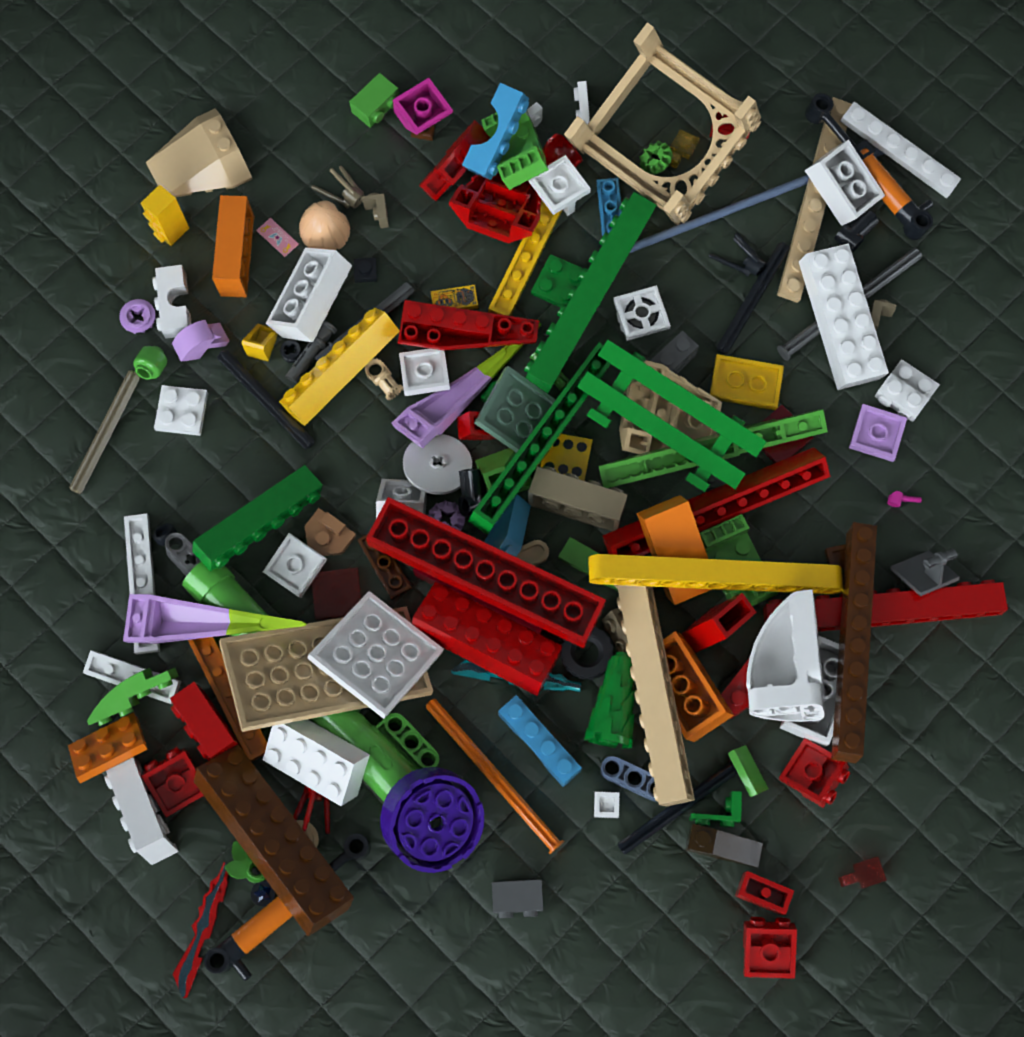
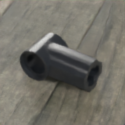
M871 210L865 211L850 224L843 226L834 239L840 245L849 243L853 253L862 244L865 237L878 225L879 220L876 214Z
M480 468L459 471L462 496L458 500V508L464 517L471 516L485 496V493L482 491Z

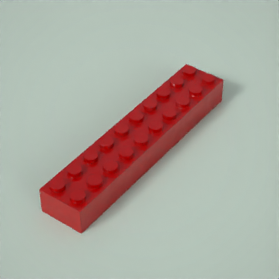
M389 497L366 537L369 547L582 648H585L605 607L606 599Z

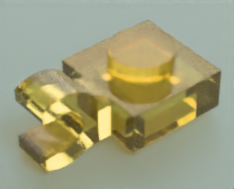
M680 129L670 146L673 155L669 166L677 169L683 157L689 160L700 138Z

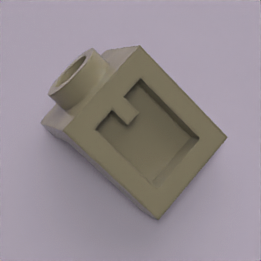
M370 193L367 196H363L365 210L373 209L374 221H379L380 228L389 227L384 193Z

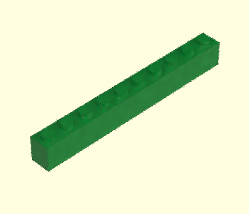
M633 192L630 199L625 197L619 208L622 210L620 216L615 214L609 225L612 230L609 234L604 233L599 242L602 247L599 252L594 250L588 260L592 264L589 269L584 267L578 277V280L581 281L578 288L573 286L567 298L571 300L568 305L562 304L556 315L560 317L556 324L554 322L551 323L546 332L549 335L546 342L541 340L535 351L538 354L535 361L530 359L524 369L527 372L525 378L547 394L657 206Z
M598 342L473 511L468 522L485 534H489L590 396L577 387L586 372L588 371L601 380L612 364L598 356L604 346L600 342Z

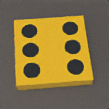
M561 434L541 461L540 467L549 466L554 468L557 473L564 475L571 473L578 476L580 480L585 481L593 439Z

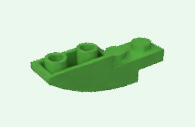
M148 668L124 680L99 702L87 720L88 725L97 722L101 726L112 721L111 716L119 713L120 717L134 712L132 707L140 704L139 698L151 694V688L158 686L160 690L173 684L172 679L179 676L176 668L153 676L151 669Z

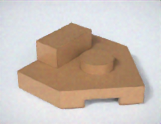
M320 508L317 509L305 525L307 545L323 556L343 554L356 537V534L348 529L344 523Z

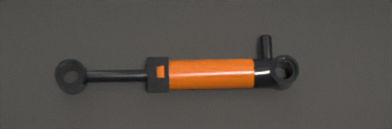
M824 93L816 94L805 110L807 120L813 124L825 122L842 143L847 140L851 142L885 194L881 200L904 225L905 235L912 240L921 239L933 225V217L927 212V210L933 207V202L928 199L917 206L873 155L876 150L868 140L865 139L856 145L830 115L834 106L832 98Z
M358 833L348 836L344 842V852L329 865L335 872L350 859L352 861L365 859L371 850L368 839ZM360 840L363 842L364 848L360 853L355 854L352 852L351 846L355 841ZM276 897L217 947L209 950L204 958L206 969L211 973L223 974L228 972L233 966L243 981H247L252 974L241 958L292 917V914L281 899ZM221 953L225 961L222 967L217 968L213 960L217 954Z

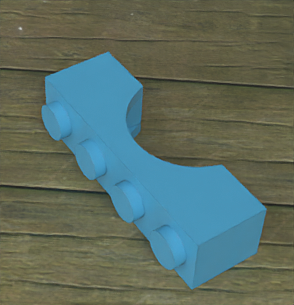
M502 83L499 84L491 101V105L498 114L497 130L487 142L470 146L463 161V167L489 180H492L493 176L498 173L497 165H499L502 156L509 149V141L518 130L521 115L528 109L529 98L523 92Z
M517 695L498 711L499 717L529 746L562 787L581 772L582 767Z

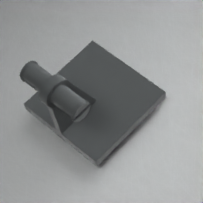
M953 548L945 552L939 551L935 554L927 551L891 566V571L919 596L954 583L960 578L946 565L947 561L957 558V552Z

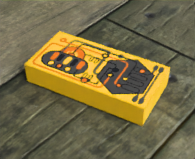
M475 285L431 291L432 304L468 310L478 308Z

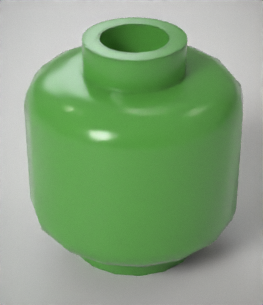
M144 346L135 357L133 365L138 376L150 380L156 379L161 375L168 360L160 347Z

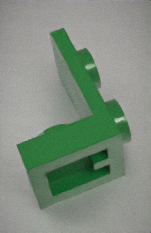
M732 791L729 793V797H725L724 809L725 812H729V816L691 813L689 820L695 821V825L710 826V822H719L720 827L734 828L735 824L741 822L742 792Z

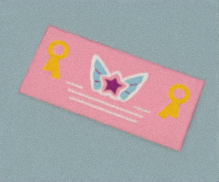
M269 218L256 230L284 257L299 245L272 218Z

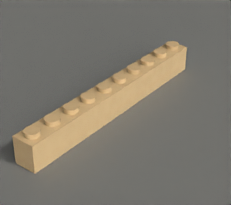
M615 585L619 593L617 605L620 611H622L624 619L621 621V626L628 640L626 652L632 661L630 673L632 679L636 682L635 699L641 708L639 721L642 728L645 729L646 738H644V746L649 753L651 761L648 764V768L655 782V787H653L654 798L662 806L694 801L695 798L653 587Z

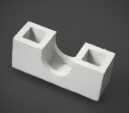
M182 265L155 268L156 277L152 278L154 289L157 290L158 297L154 298L155 307L159 311L160 318H156L157 329L162 331L166 339L175 338L181 330L191 325V315L187 307L172 306V302L177 296L188 294L187 274Z

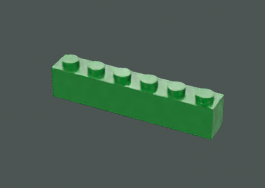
M305 465L196 538L193 541L192 552L210 572L215 568H222L232 556L242 554L248 548V545L254 541H261L268 531L281 527L288 517H295L302 511L304 506L309 503L314 504L321 497L323 484Z

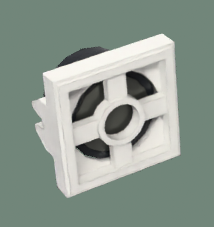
M657 285L613 297L618 323L620 322V329L624 332L627 341L670 329L671 325Z

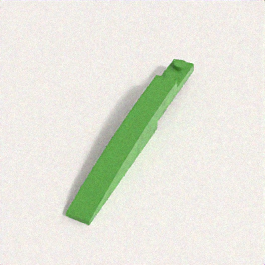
M823 409L744 426L767 441L763 448L828 432ZM716 433L693 440L710 450L720 434ZM732 443L722 459L740 456V454L747 451ZM667 446L599 465L598 467L603 487L610 488L698 465Z

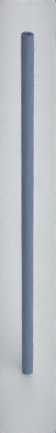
M874 148L876 150L873 154L875 157L885 154L878 148ZM805 175L638 240L630 253L804 186L808 183L809 176Z

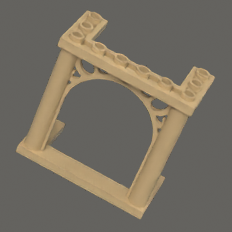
M646 23L633 41L640 55L588 125L577 116L564 135L583 155L587 153L649 201L655 203L657 207L668 215L672 222L679 225L681 222L685 223L692 214L690 210L694 205H699L702 202L706 189L709 186L715 185L719 179V172L731 164L733 160L732 155L735 151H740L744 147L748 134L757 130L761 123V116L754 99L747 96L744 102L725 93L663 48L655 28ZM650 65H653L697 97L705 105L712 119L713 136L707 154L693 169L674 177H660L645 172L598 137V134ZM718 112L721 113L722 117H723L724 115L727 116V117L722 118V119H720V120H717V119H716V116H717V113H718ZM723 124H732L734 126V131L728 135L720 134L718 129ZM719 140H725L726 142L721 144V148L716 146ZM707 159H710V160H711V162L709 163V165H706V164H705V161H706ZM696 175L698 179H694L692 186L689 179L691 176ZM679 181H684L687 185L685 195L675 190L676 184ZM667 182L670 183V193L667 192L668 188L663 187Z

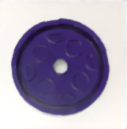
M425 767L405 775L391 788L381 810V831L388 847L407 866L421 872H442L451 869L452 865L462 858L466 859L477 846L484 827V808L475 789L457 774L440 767ZM440 816V825L436 828H431L430 821Z

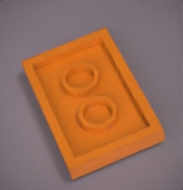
M134 712L68 745L75 775L80 784L148 749L138 717Z

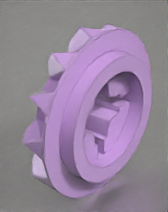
M131 300L120 311L121 325L126 331L134 334L139 332L145 333V330L152 328V324L156 320V311L146 300ZM132 312L137 315H140L142 313L141 316L143 317L144 321H140L138 319L135 321Z
M445 500L444 502L436 503L430 509L428 516L438 521L442 520L441 512L447 516L451 514V527L459 531L462 530L465 517L462 516L455 502L452 503Z

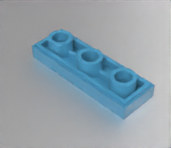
M618 178L596 180L602 236L605 232L610 233L612 228L609 225L615 214L620 216L622 212L619 209L621 197Z

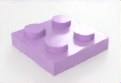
M862 404L849 448L894 462L907 417Z

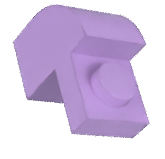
M201 320L181 330L173 340L172 345L182 362L200 359L207 349L224 347L229 343V339L221 323L207 324L206 320Z

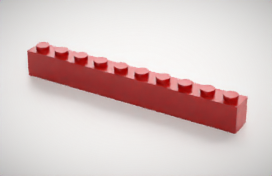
M813 447L744 476L736 489L728 484H724L688 499L698 530L701 532L831 476L826 457ZM639 520L602 535L608 554L643 556L650 553Z
M984 580L977 585H971V582H961L956 584L957 586L948 587L946 585L922 596H919L912 588H910V591H901L900 588H894L880 594L873 590L871 627L1002 615L1008 610L1003 582L995 583V580ZM842 594L836 598H830V595L815 597L818 632L840 630ZM782 599L768 601L769 604L764 606V623L783 602Z

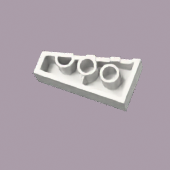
M132 757L106 770L107 775L104 778L109 789L114 791L115 796L112 797V800L117 810H121L123 815L120 821L126 832L129 831L131 838L128 839V843L134 853L138 852L153 865L179 851L176 844H173L166 835L170 833L169 828L164 823L162 817L156 814L160 811V808L153 795H148L147 792L150 790L141 777L143 769L139 761Z

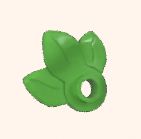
M234 841L232 846L234 861L225 865L228 874L235 879L247 878L252 883L264 881L265 878L261 873L259 875L253 874L252 869L256 867L238 841Z

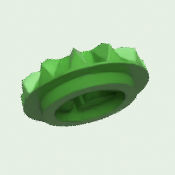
M657 141L656 144L650 143L649 147L643 149V154L639 156V165L642 170L649 174H659L671 163L672 150L666 142ZM658 155L660 160L652 159L651 156Z

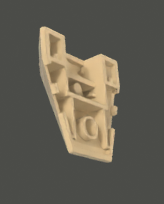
M216 109L194 118L146 161L157 185L164 187L174 197L188 196L200 191L208 193L213 192V189L219 188L233 189L253 179L236 142L221 114Z
M647 360L644 362L721 412L722 402L699 387H695L687 379L678 376L663 364ZM635 379L626 392V397L691 439L716 434V431ZM623 416L621 417L619 432L622 451L642 454L667 447L666 444Z

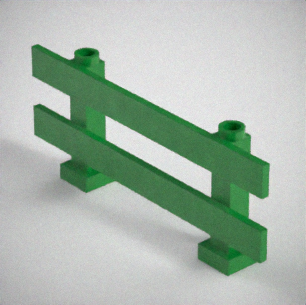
M607 340L598 356L621 370L612 386H609L588 371L586 372L577 387L601 402L596 410L591 408L586 416L608 429L613 422L609 417L615 411L697 464L699 468L695 474L689 472L685 480L703 492H706L711 485L707 482L711 474L736 489L746 473L722 459L731 444L734 443L757 457L767 441L743 427L745 422L735 415L729 418L645 364L646 358L637 352L631 355ZM633 380H637L719 433L720 436L710 450L626 397L624 394Z

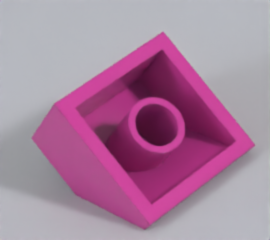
M427 78L392 100L396 116L407 130L416 135L453 113V109L430 78Z

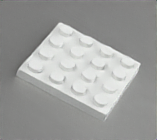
M368 591L309 653L307 659L384 719L437 660L444 649Z

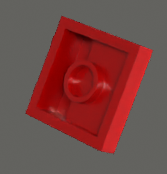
M804 738L781 773L779 780L800 792L803 797L824 808L826 803L829 805L833 803L837 796L835 789L839 783L844 784L847 781L850 771H848L849 766L847 762L831 760V752Z
M178 747L171 749L165 754L167 758L160 762L156 759L150 761L144 766L145 770L141 773L142 779L165 817L204 796L193 782L197 767L185 747L181 750Z
M751 917L750 921H744V977L795 979L797 928L794 923H790V919L779 917L775 919V922H765V919L762 917Z

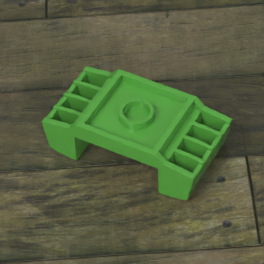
M528 111L521 115L518 130L509 141V149L502 156L500 164L497 165L501 179L509 190L549 170L545 160L546 157ZM497 112L481 120L484 131L490 138L495 134L498 127Z
M742 514L700 532L708 559L761 561L747 533L750 528ZM722 590L728 600L743 593L752 606L768 600L779 593Z

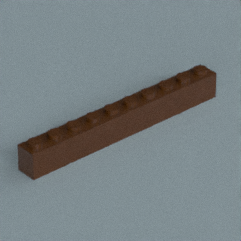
M853 522L846 534L831 760L857 763L864 754L877 536L876 525Z

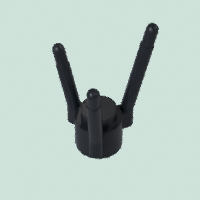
M738 233L734 234L733 240L748 255L743 262L745 268L714 254H709V258L736 269L747 277L751 273L756 276L767 263L756 254Z

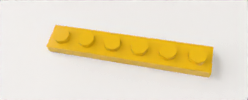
M541 200L540 221L532 236L522 239L488 308V312L507 316L512 315L562 210L553 215L543 200Z

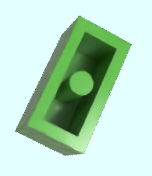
M379 73L349 101L351 112L371 128L375 123H379L383 119L384 114L393 109L392 100L399 96L398 87Z

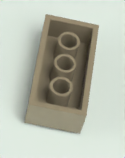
M537 466L528 492V504L532 507L612 532L619 528L628 495L624 494V491L619 488L611 487L608 489L593 480L586 482L571 473L564 475L557 473L552 467L543 466L541 468Z

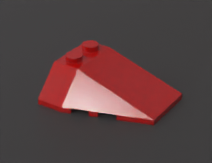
M499 171L493 176L492 180L475 174L471 177L470 182L466 185L462 184L457 188L449 201V206L468 229L508 244L532 236L540 221L541 198L527 180L509 190L501 179Z

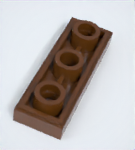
M368 534L357 539L391 600L412 589L395 558L369 547L366 541ZM382 561H388L386 566L380 565Z

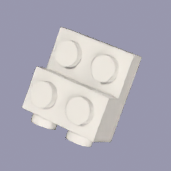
M901 359L880 387L875 397L883 406L891 407L897 411L898 415L907 417V420L913 422L940 384Z

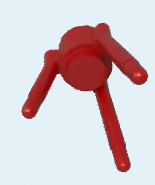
M306 785L293 818L295 820L298 819L306 799H309L302 826L305 832L314 801L321 802L323 797L325 833L329 834L330 800Z

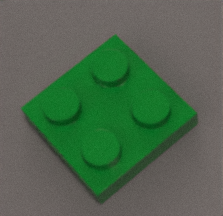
M550 254L531 290V295L560 308L562 304L568 305L571 299L567 298L573 286L578 288L581 282L578 280V277L584 268Z

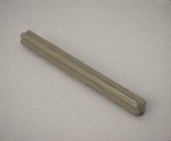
M129 370L70 485V489L78 494L83 492L140 380V376L135 371Z

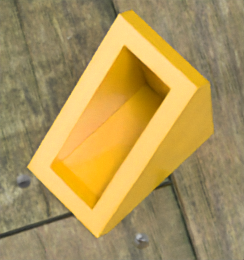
M257 324L242 340V346L246 355L269 362L278 334L269 326Z

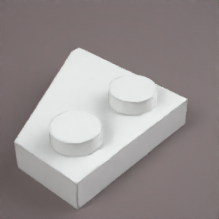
M581 81L577 82L578 87L574 88L575 101H579L580 110H576V117H580L588 125L590 122L587 82Z

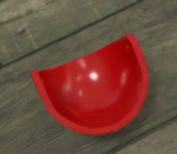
M559 133L554 134L543 148L547 166L565 155L575 168L583 161L577 149Z

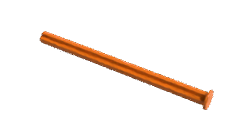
M436 699L430 700L426 704V709L549 848L550 851L548 853L552 854L564 843V840L560 841L441 704Z

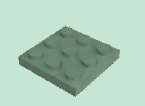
M507 366L503 369L474 424L517 453L555 402V399Z

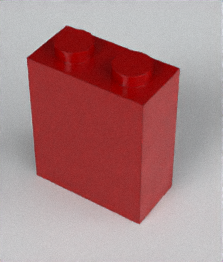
M741 593L712 607L687 628L682 635L695 653L727 639L757 612L745 595Z

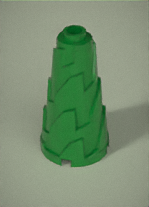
M616 652V655L612 656L608 661L603 684L600 686L595 708L592 709L589 725L585 731V741L588 740L590 743L616 748L618 743L622 744V749H631L633 747L635 691H633L634 680L630 673L632 661L626 652Z

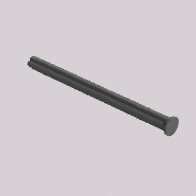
M913 248L863 285L862 288L866 299L920 260L922 253L917 248ZM817 321L783 346H777L778 353L784 360L789 361L792 354L820 334Z

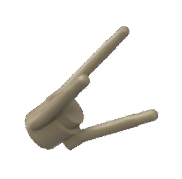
M339 166V170L349 184L333 168H330V172L345 187L342 192L344 199L315 185L311 186L313 190L341 203L347 209L350 206L357 208L363 202L362 197L365 196L364 192L356 185L343 166Z

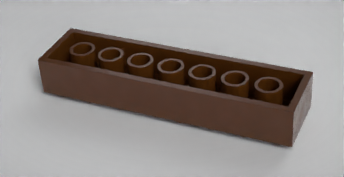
M239 745L197 767L193 782L308 937L349 910L354 899L353 895Z

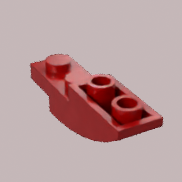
M476 120L445 152L446 155L419 184L434 201H437L448 187L454 185L467 170L462 164L470 146L485 143L490 138Z

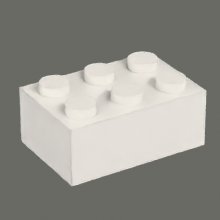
M849 140L830 150L805 170L841 226L857 219L885 196Z

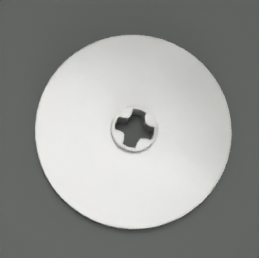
M437 434L423 449L412 442L407 447L403 457V470L407 479L419 490L430 494H448L460 489L459 471L472 469V458L465 445L454 437L445 434L441 436ZM434 462H435V463H439V462L442 463L441 465H439V464H437L436 466L433 465Z

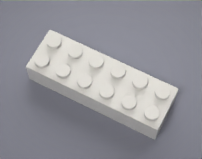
M849 243L805 254L799 261V265L837 390L880 380L889 372Z

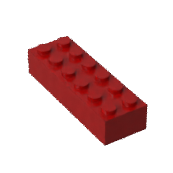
M436 581L412 619V624L441 647L538 696L555 666L563 647Z

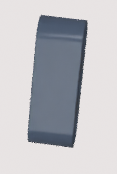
M615 756L604 759L600 769L603 778L648 800L657 802L650 791V785L655 783L654 777L650 775V772ZM615 763L619 769L618 773L614 775L608 774L605 770L606 764ZM631 773L638 774L641 778L640 784H630L627 778L628 775Z

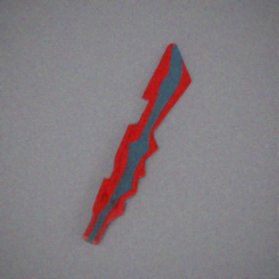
M223 862L218 876L210 882V890L203 896V905L198 907L199 918L191 925L195 936L173 972L182 998H187L203 959L198 956L204 941L211 938L217 919L218 906L220 902L223 903L229 884V874L225 869V865L228 864L226 862Z

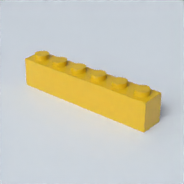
M375 307L369 310L357 325L349 329L348 334L341 341L333 345L332 350L326 356L316 362V366L310 372L305 373L293 388L285 392L279 403L297 422L305 426L400 330L385 311Z

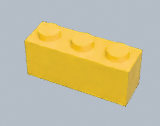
M161 185L157 186L141 202L144 209L143 215L150 221L148 225L155 231L153 235L161 243L165 241L172 246L190 229L177 199Z

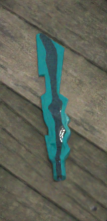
M468 660L463 661L451 670V673L454 675L490 681V677L503 679ZM550 673L543 687L544 690L564 692L572 690L580 692L582 683L567 680L562 674L553 675Z

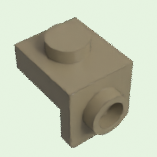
M884 299L873 301L870 307V314L875 330L879 326L881 315L892 317L896 310V304H892Z

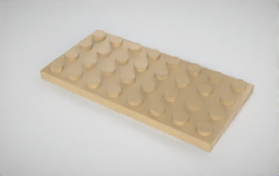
M407 606L393 609L412 624ZM344 617L308 623L302 627L261 631L220 639L219 645L242 732L368 708L366 704L307 659L309 653ZM427 671L400 701L432 695L433 688Z

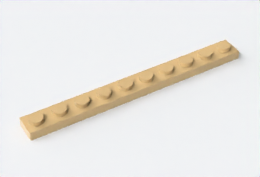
M833 97L834 106L830 115L846 133L847 126L840 122V120L852 104ZM825 122L813 164L830 150L842 144ZM810 178L808 179L777 296L796 303L801 300L805 285L799 261L805 254L814 252L826 207V202Z

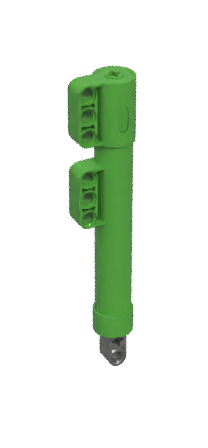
M180 533L168 535L165 540L167 556L186 576L182 586L199 604L269 616L234 579L235 576L226 566L219 569L215 568L210 572L192 552L193 545L185 536ZM175 544H180L182 546L178 550L171 549V547ZM250 633L234 634V635H232V636H238V635H244V634H250ZM362 709L310 719L313 723L370 755L363 780L383 802L391 788L405 775L417 769L438 766L439 754L401 714L391 713L377 726L371 725L359 712ZM390 723H397L401 729L392 731L388 725ZM413 740L416 742L417 747L410 749L406 747L405 742ZM425 757L431 758L434 764L432 766H425L421 759Z

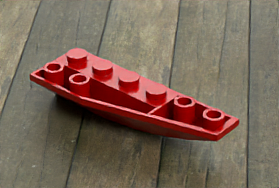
M404 300L398 344L437 350L532 344L537 342L539 320Z

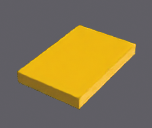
M717 354L710 395L719 401L776 410L778 408L784 366Z

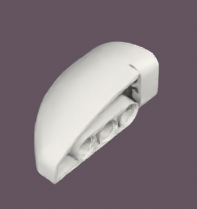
M813 590L796 591L790 594L769 616L754 642L749 658L746 681L749 714L752 716L778 721H816L825 717L823 702L824 684Z

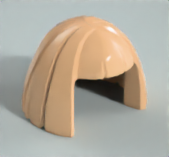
M324 200L313 203L305 210L300 219L299 234L303 243L308 248L337 250L344 247L346 242H348L350 224L347 217L339 212L332 202Z

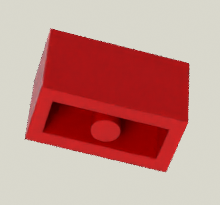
M746 871L742 875L735 896L782 916L787 913L794 890Z

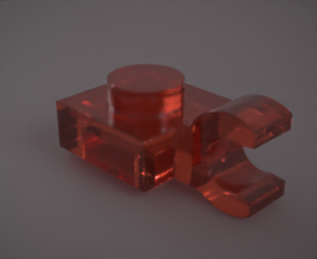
M878 856L853 864L854 873L838 878L841 887L859 882L861 889L887 881Z

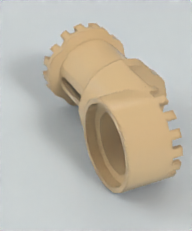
M373 358L365 366L366 376L383 390L387 400L395 398L396 395H399L398 393L403 391V386L396 383L391 376V371L381 360ZM372 365H379L382 371L378 375H372L369 373V368Z

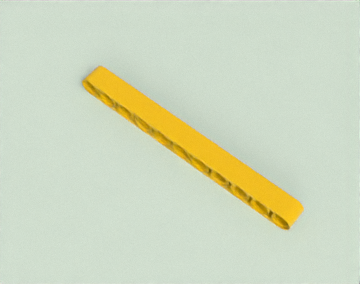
M595 554L588 557L589 582L592 584L790 593L813 590V594H837L843 591L842 569L839 565Z

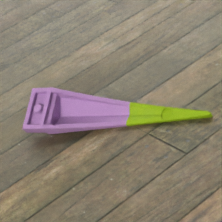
M524 344L503 347L477 367L450 383V390L437 391L407 407L392 422V425L423 449L437 434L442 435Z
M129 594L123 641L127 643L157 644L302 627L307 624L298 620L243 612L156 595Z

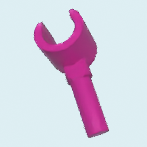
M895 491L889 495L887 504L892 507H900L902 501L921 503L922 498L903 495L902 492Z

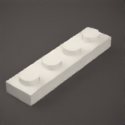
M90 650L83 673L118 685L129 677L146 670V668ZM152 671L153 676L160 674ZM172 679V685L160 690L158 686L150 689L151 694L146 696L173 704L169 698L178 693L181 681Z

